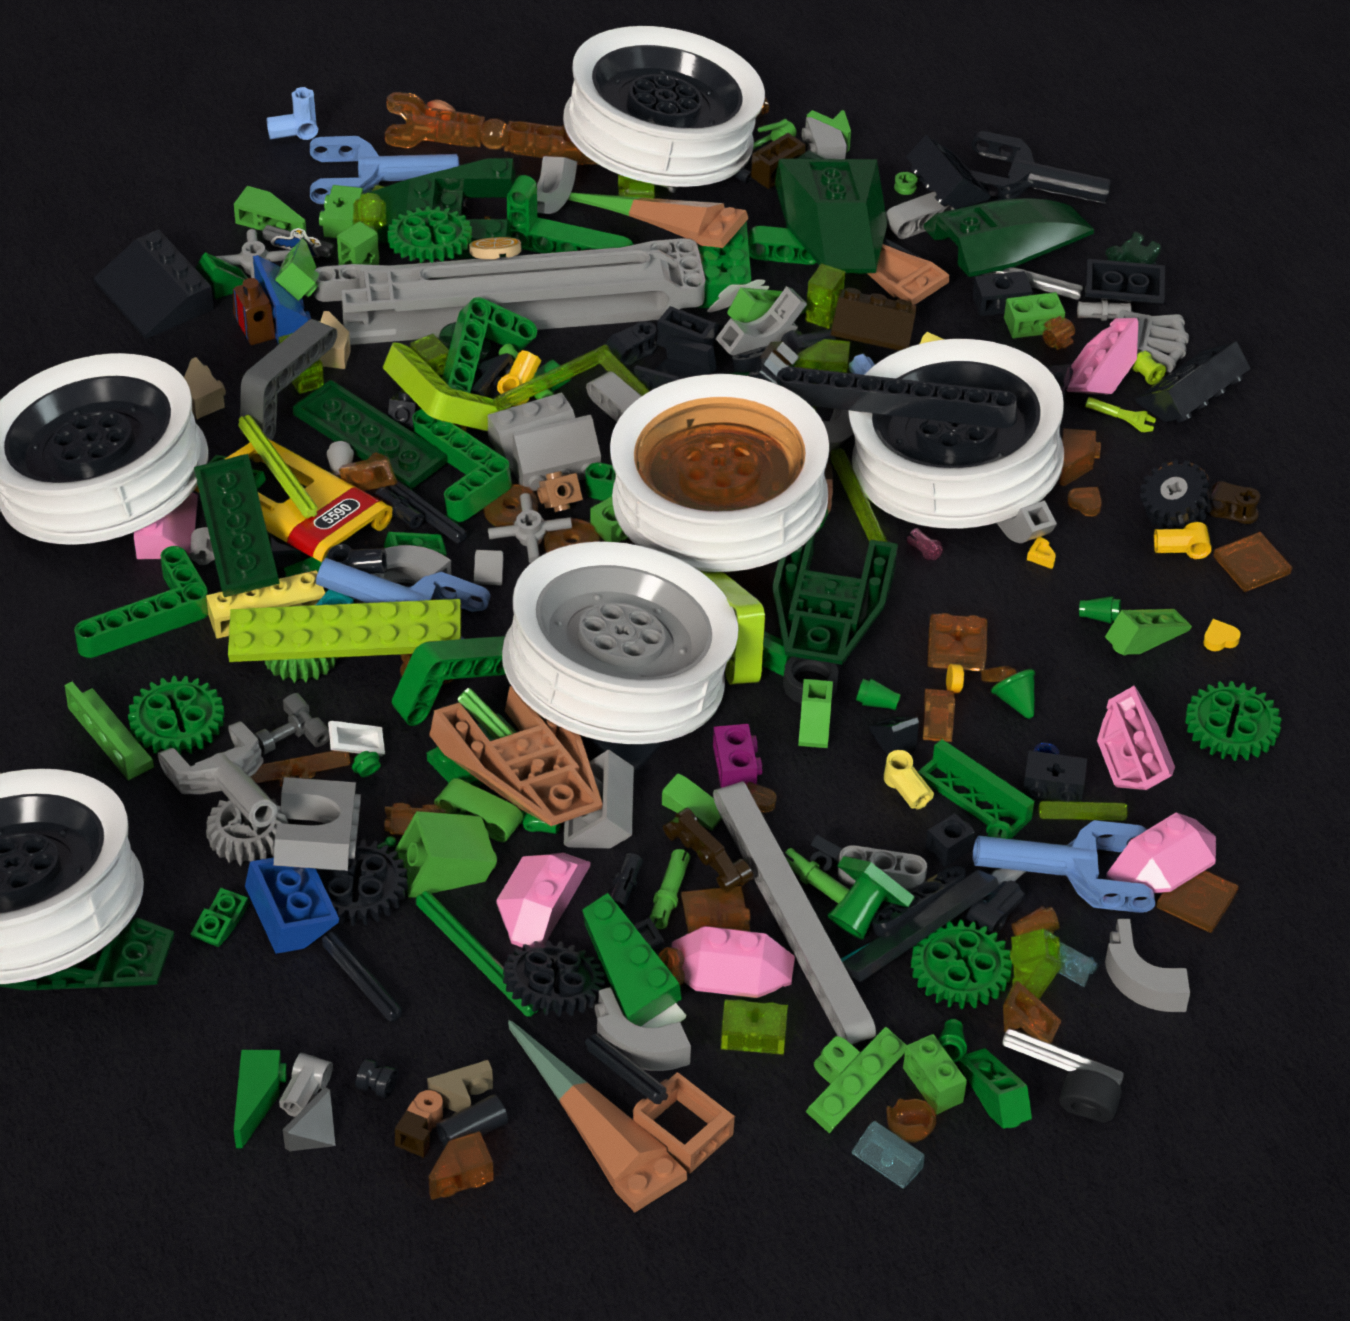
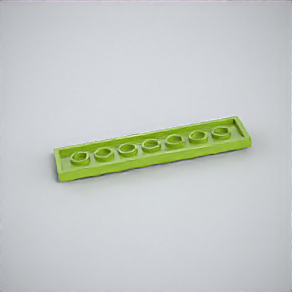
M461 599L230 609L229 662L413 654L414 650L424 642L461 639Z

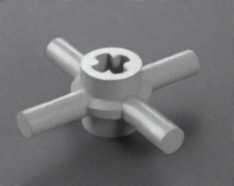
M250 229L246 232L247 242L242 246L240 254L215 257L232 265H241L244 271L251 275V278H255L253 256L258 255L270 262L283 261L291 250L268 252L264 244L257 240L256 230Z
M524 493L520 496L522 512L517 516L514 525L488 528L489 539L515 536L522 545L527 546L529 562L532 563L540 557L538 544L542 542L546 532L571 529L572 524L571 517L545 521L538 512L533 510L531 495Z

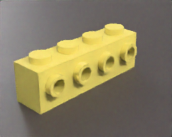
M317 570L280 578V584L224 597L222 592L206 595L208 615L216 639L229 636L230 609L316 605L325 594L324 588L316 585Z

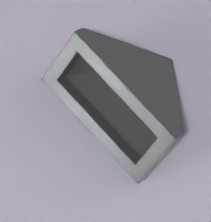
M324 1087L283 1129L285 1149L297 1151L336 1146L331 1095L328 1088Z

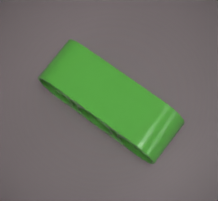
M457 778L452 779L434 801L435 807L440 813L481 816L485 828L488 830L489 838L498 842L507 841L523 821V814L515 805Z

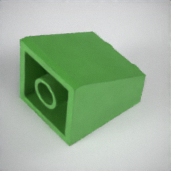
M416 811L395 849L398 859H403L404 868L407 869L408 897H417L424 891L432 894L485 882L497 863L496 853L493 851L488 830L485 828L481 816Z

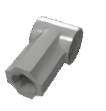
M300 1053L293 1066L292 1079L279 1101L280 1108L284 1109L288 1115L296 1117L316 1096L318 1090L327 1086L333 1070L332 1062Z

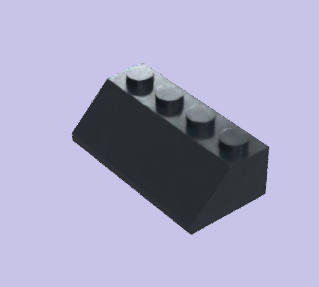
M1237 341L1211 347L1197 353L1137 396L1135 400L1139 405L1165 422L1172 420L1182 422L1192 416L1191 412L1194 409L1198 410L1208 405L1209 398L1223 394L1226 391L1225 387L1227 385H1233L1243 379L1242 374L1251 368Z

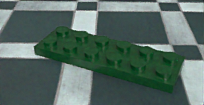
M329 380L293 406V415L334 442H347L353 449L354 455L388 477H395L411 490L448 462L446 453L332 380Z
M244 454L194 467L223 596L228 597L280 584L249 455Z

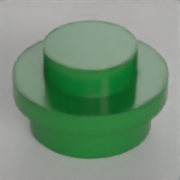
M361 752L354 758L352 770L354 773H359L361 777L372 775L381 766L379 755L377 752Z

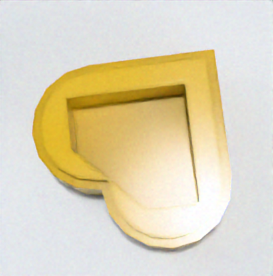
M1213 619L1205 633L1203 643L1210 651H1220L1224 647L1234 648L1239 644L1241 634L1236 627Z

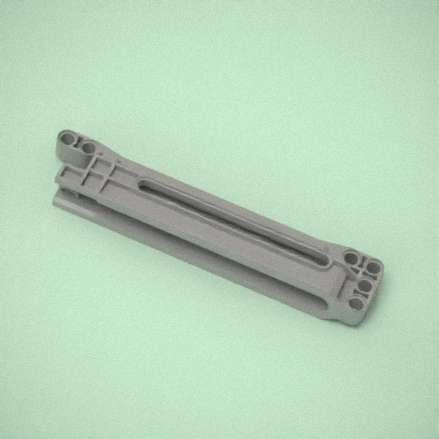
M682 238L650 241L622 248L520 255L497 259H469L392 266L363 264L324 266L315 269L319 276L316 281L318 287L314 291V297L319 301H342L343 326L349 331L350 345L453 337L459 312L475 297L486 299L531 320L536 325L537 330L659 320L669 306L680 309L702 305L705 297V276L697 243L692 239Z

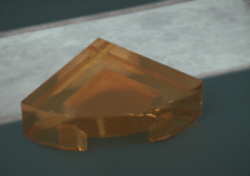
M1009 666L983 669L981 671L982 681L1000 682L1016 674V670Z

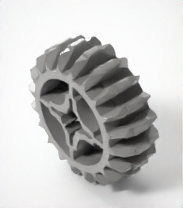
M229 798L227 802L219 800L218 807L212 808L211 816H208L206 822L207 839H209L212 851H216L219 858L226 857L228 863L237 860L240 866L244 861L266 859L267 855L274 856L277 823L288 824L286 815L281 814V806H278L275 799H271L277 807L274 821L265 827H255Z

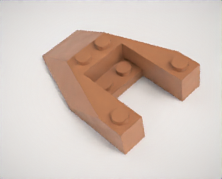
M512 686L509 688L505 712L520 732L493 741H489L460 702L434 710L430 736L443 754L521 810L553 826L602 809L603 803L581 736L552 723L535 712L520 698Z

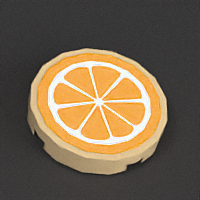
M509 237L484 238L471 242L469 250L472 256L479 259L500 258V255L504 254L509 258L521 252V242L518 239Z

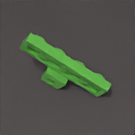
M887 1027L861 1053L847 1040L836 1036L822 1050L821 1055L814 1062L817 1072L830 1085L809 1106L806 1113L828 1133H831L905 1054L907 1045Z

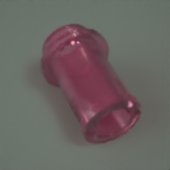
M914 529L911 534L916 538L913 539L911 536H908L907 542L921 551L925 559L936 560L939 558L943 551L941 543L938 540H932L920 529Z

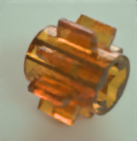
M1058 316L1044 323L1047 329L1043 331V339L1048 346L1056 347L1059 350L1073 343L1071 336L1075 334V328L1070 320L1062 319L1061 316Z
M291 758L287 768L280 767L281 774L287 778H296L294 775L298 774L302 779H311V777L316 775L315 768H307L306 759L302 760V762H295ZM284 777L279 779L280 787H283Z

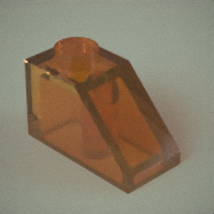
M1063 429L1064 463L1060 474V485L1066 486L1093 469L1094 458L1099 459L1101 443L1096 442V431Z

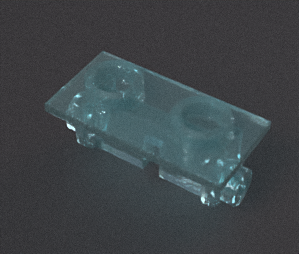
M1042 931L1039 934L1031 956L1034 960L1083 987L1086 985L1089 974H1094L1098 967L1094 957H1087L1056 940L1054 935L1051 934L1049 936Z

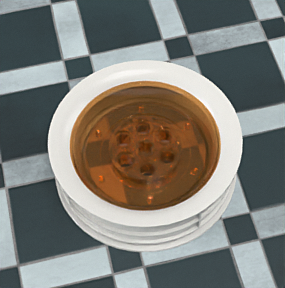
M709 374L683 378L664 384L640 397L626 409L615 425L610 443L611 461L616 473L612 493L613 509L623 532L638 546L654 549L673 556L699 571L730 572L747 570L775 562L796 551L815 534L825 517L828 506V487L824 471L829 456L828 434L825 425L816 411L797 394L782 386L763 379L733 374Z

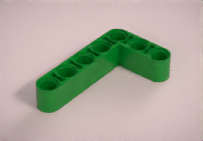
M518 176L507 195V220L510 238L520 240L521 249L545 254L622 248L634 245L630 239L624 236L537 217V184L530 176Z
M480 297L473 298L458 314L442 380L451 389L470 393L484 337L503 346L512 344L516 351H521L536 337V325L531 320Z
M422 409L413 414L415 434L446 453L448 463L466 474V476L448 487L444 492L447 516L453 521L462 522L469 519L512 487L510 465L506 458L453 423L435 419L426 414Z
M170 546L165 548L160 555L163 577L170 588L169 591L88 618L75 626L77 649L81 656L86 658L96 657L202 620L208 616L207 587L183 548Z
M506 636L429 641L420 644L414 650L392 698V706L408 725L415 726L423 722L428 716L444 680L506 675L502 663V650Z

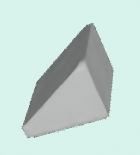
M476 550L474 584L502 585L503 551Z

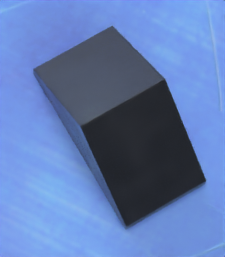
M893 716L869 725L870 732L887 756L895 750L906 752L916 750L919 726L917 717Z

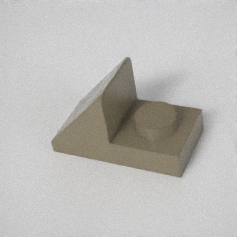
M486 1060L427 1078L428 1090L436 1091L441 1095L444 1108L459 1112L471 1106L469 1095L482 1094L486 1090L493 1088L491 1065Z

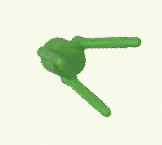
M783 119L780 122L759 127V132L772 130V132L768 136L754 142L753 149L770 140L775 141L786 133L795 137V126L787 121V119Z

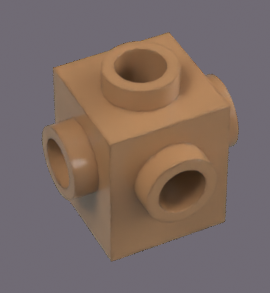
M562 471L546 474L547 480L539 481L540 487L537 488L540 503L545 505V508L554 507V511L558 512L570 509V503L583 500L577 473L563 475Z

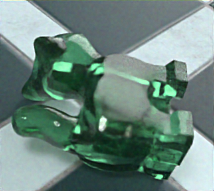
M1135 231L1132 238L1124 242L1122 246H1111L1106 250L1107 260L1151 264L1157 260L1161 246L1154 241L1149 246L1141 245L1144 237Z

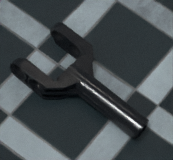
M980 131L974 135L971 145L973 150L980 156L1012 163L1008 178L970 170L991 195L990 201L1015 199L1029 187L1100 203H1106L1111 189V179L1035 163L1031 149L1020 138ZM977 141H986L989 146L982 147L977 143ZM1001 146H1010L1013 151L1006 152L1002 150ZM994 185L998 188V191H990L986 186Z

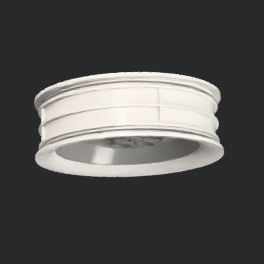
M585 542L572 544L540 556L520 575L514 589V616L512 625L504 640L502 663L509 683L515 692L529 707L552 723L576 734L606 742L622 744L658 743L693 732L705 724L717 711L724 693V671L726 664L735 650L738 639L737 618L734 609L730 607L726 599L727 597L717 585L703 573L682 560L654 549L627 543Z

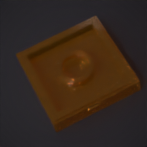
M1261 532L1214 550V558L1244 592L1291 574L1292 566Z
M1203 871L1171 892H1163L1157 901L1156 907L1212 933L1235 897L1238 885L1210 872Z

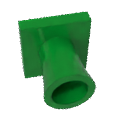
M843 856L837 867L853 878L855 883L840 903L828 914V917L846 932L857 938L864 939L868 927L883 901L909 907L914 896L872 862Z

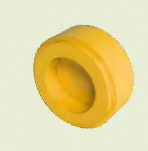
M949 664L946 676L948 693H960L964 682L963 667L959 664Z

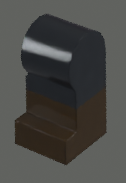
M782 341L770 342L748 376L776 384L778 382V371L793 365L799 356Z

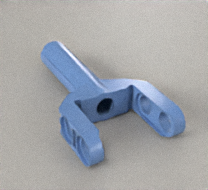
M359 136L317 137L310 142V155L320 162L358 161L359 178L319 179L310 186V198L317 204H324L326 194L330 195L333 185L363 188V194L374 191L380 181H404L459 166V156L457 154L379 156L372 145ZM322 146L327 148L328 150L326 152L319 153L316 152L314 149ZM349 146L352 150L343 152L340 150V147ZM323 188L328 192L321 195L317 194L315 190Z
M328 558L322 561L316 577V585L366 603L431 600L432 598L438 600L461 599L462 609L475 612L485 610L491 598L486 588L444 572L425 576L413 586L405 587ZM444 587H451L455 589L456 592H450L446 590ZM471 596L479 597L483 602L475 601Z
M1094 820L1081 829L1077 838L1068 845L977 836L973 847V862L975 866L1067 876L1077 894L1093 908L1143 913L1150 911L1155 906L1154 892L1145 884L1097 879L1099 875L1097 850L1123 852L1130 842V838L1136 837L1147 830L1143 826ZM1104 834H1111V835H1113V836L1108 837V838H1101V837H1099V836L1104 835ZM1106 894H1118L1114 897L1104 896ZM1137 897H1147V898L1144 899V900H1135V899H1134V898H1137Z

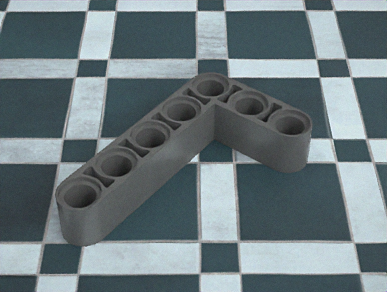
M310 319L245 373L241 381L240 417L250 415L265 436L272 440L276 432L277 394L333 347L337 339L336 328ZM240 429L241 435L245 436V434Z

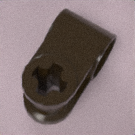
M1222 481L1216 482L1211 489L1213 503H1210L1212 509L1208 514L1218 518L1238 521L1242 524H1251L1258 519L1259 512L1256 506L1260 502V494L1256 489Z

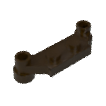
M686 807L676 813V818L663 825V830L670 840L673 841L676 838H680L687 848L691 847L697 852L699 859L704 865L709 864L719 874L717 882L724 892L727 893L738 885L743 886L754 878L751 868L743 859H739L734 863L731 862L724 846L699 824L695 814Z

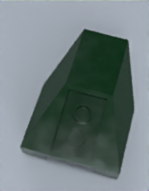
M779 159L775 186L787 228L823 271L832 274L876 273L887 228L877 159Z

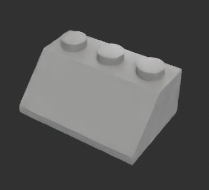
M558 393L488 415V439L496 452L509 461L510 472H513V432L574 419V411L563 393Z
M591 415L513 432V473L523 494L537 491V488L540 487L539 481L547 480L546 474L562 471L563 475L577 473L579 481L585 479V471L588 465L596 462L601 463L600 449Z
M607 750L589 762L603 803L602 809L565 821L564 845L567 847L612 848L632 836L634 766L612 751Z

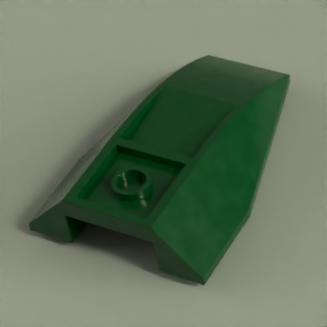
M1024 198L993 201L937 213L924 223V229L934 240H945L950 237L959 247L958 266L969 277L1015 267L1094 234V229L1070 205L1044 199Z

